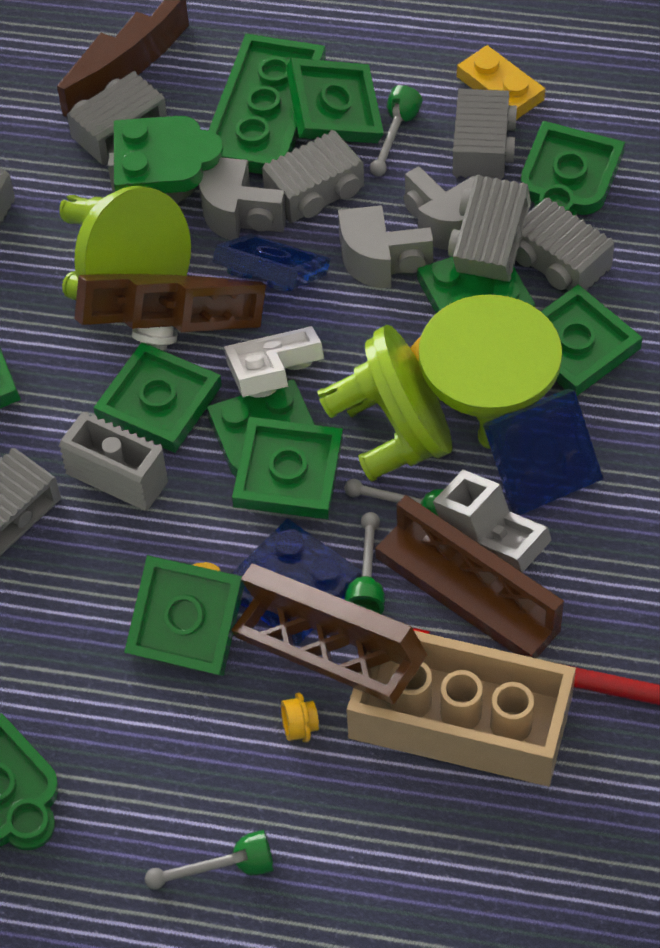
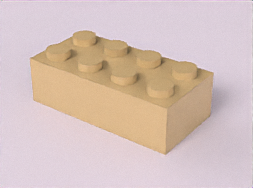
M414 631L428 656L395 705L353 688L347 707L348 739L550 787L572 701L576 668ZM390 661L370 668L372 678L387 685L399 664Z

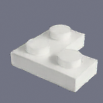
M312 326L224 346L227 364L242 397L260 398L272 395L277 389L288 387L285 368L290 370L304 369L310 366L313 361L324 359L321 341Z

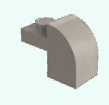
M221 157L214 168L203 171V179L199 184L203 217L208 227L214 233L223 238L238 241L241 228L254 229L256 231L284 232L286 224L284 190L250 187L248 160Z
M418 166L405 174V194L403 197L405 206L414 217H418V229L431 227L433 247L448 250L453 229H461L464 216L459 214L462 193L464 189H472L475 177L472 176L445 192Z
M382 205L338 210L339 239L343 263L349 274L359 282L376 288H391V274L416 273L417 268L433 263L431 227L386 232Z
M462 470L433 500L440 518L522 573L552 541L547 526L509 511L499 483L466 470Z

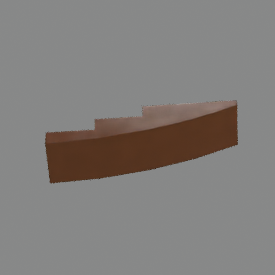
M163 0L151 16L136 11L116 37L100 33L57 85L62 115L67 117V113L72 110L76 103L81 100H89L105 90L108 83L112 80L122 79L133 71L140 75L164 54L189 26L186 0Z
M78 275L74 319L81 325L125 323L132 329L173 326L180 332L261 327L266 284L260 281L184 275Z

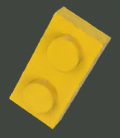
M488 45L457 65V78L470 88L509 91V105L517 106L516 120L545 100V88Z

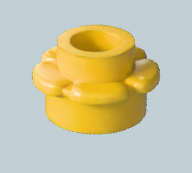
M300 692L295 693V698L281 701V716L287 740L302 739L305 743L309 742L311 732L319 730L318 713L314 701L304 702V697Z

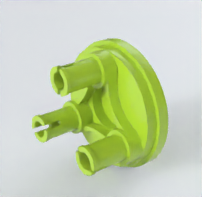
M130 186L117 190L105 197L98 196L87 199L77 195L66 196L68 201L65 199L61 201L59 207L61 219L68 224L82 225L75 245V271L68 273L62 284L63 293L66 297L76 300L78 275L160 274L187 276L191 258L189 227L180 207L165 193L153 188Z
M476 295L447 305L427 323L419 343V365L427 385L449 407L477 418L479 421V443L488 449H492L493 437H496L497 449L506 444L508 440L507 423L511 420L512 415L520 413L540 401L556 382L561 368L562 345L558 332L552 322L534 306L519 299L503 295Z
M385 325L375 330L373 337L366 340L365 352L367 362L355 367L354 374L317 392L320 397V403L330 418L337 416L338 413L346 409L348 415L354 417L376 404L381 407L395 430L394 438L366 453L358 455L360 465L371 482L405 464L412 467L432 456L439 459L452 451L451 434L438 398L424 380L416 356L403 337L390 325Z

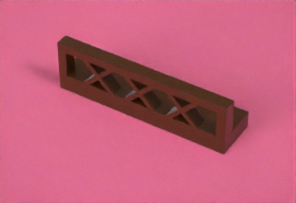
M405 495L397 503V526L375 548L376 559L512 653L537 659L561 632L564 600L409 496Z
M253 563L241 578L254 599L231 629L236 638L395 705L428 656L410 625ZM266 610L279 615L280 625L261 632L253 629ZM311 628L317 630L319 641L300 648L293 646L291 635ZM350 644L357 647L359 658L339 665L332 662L331 651ZM390 661L399 664L387 685L372 678L370 668Z

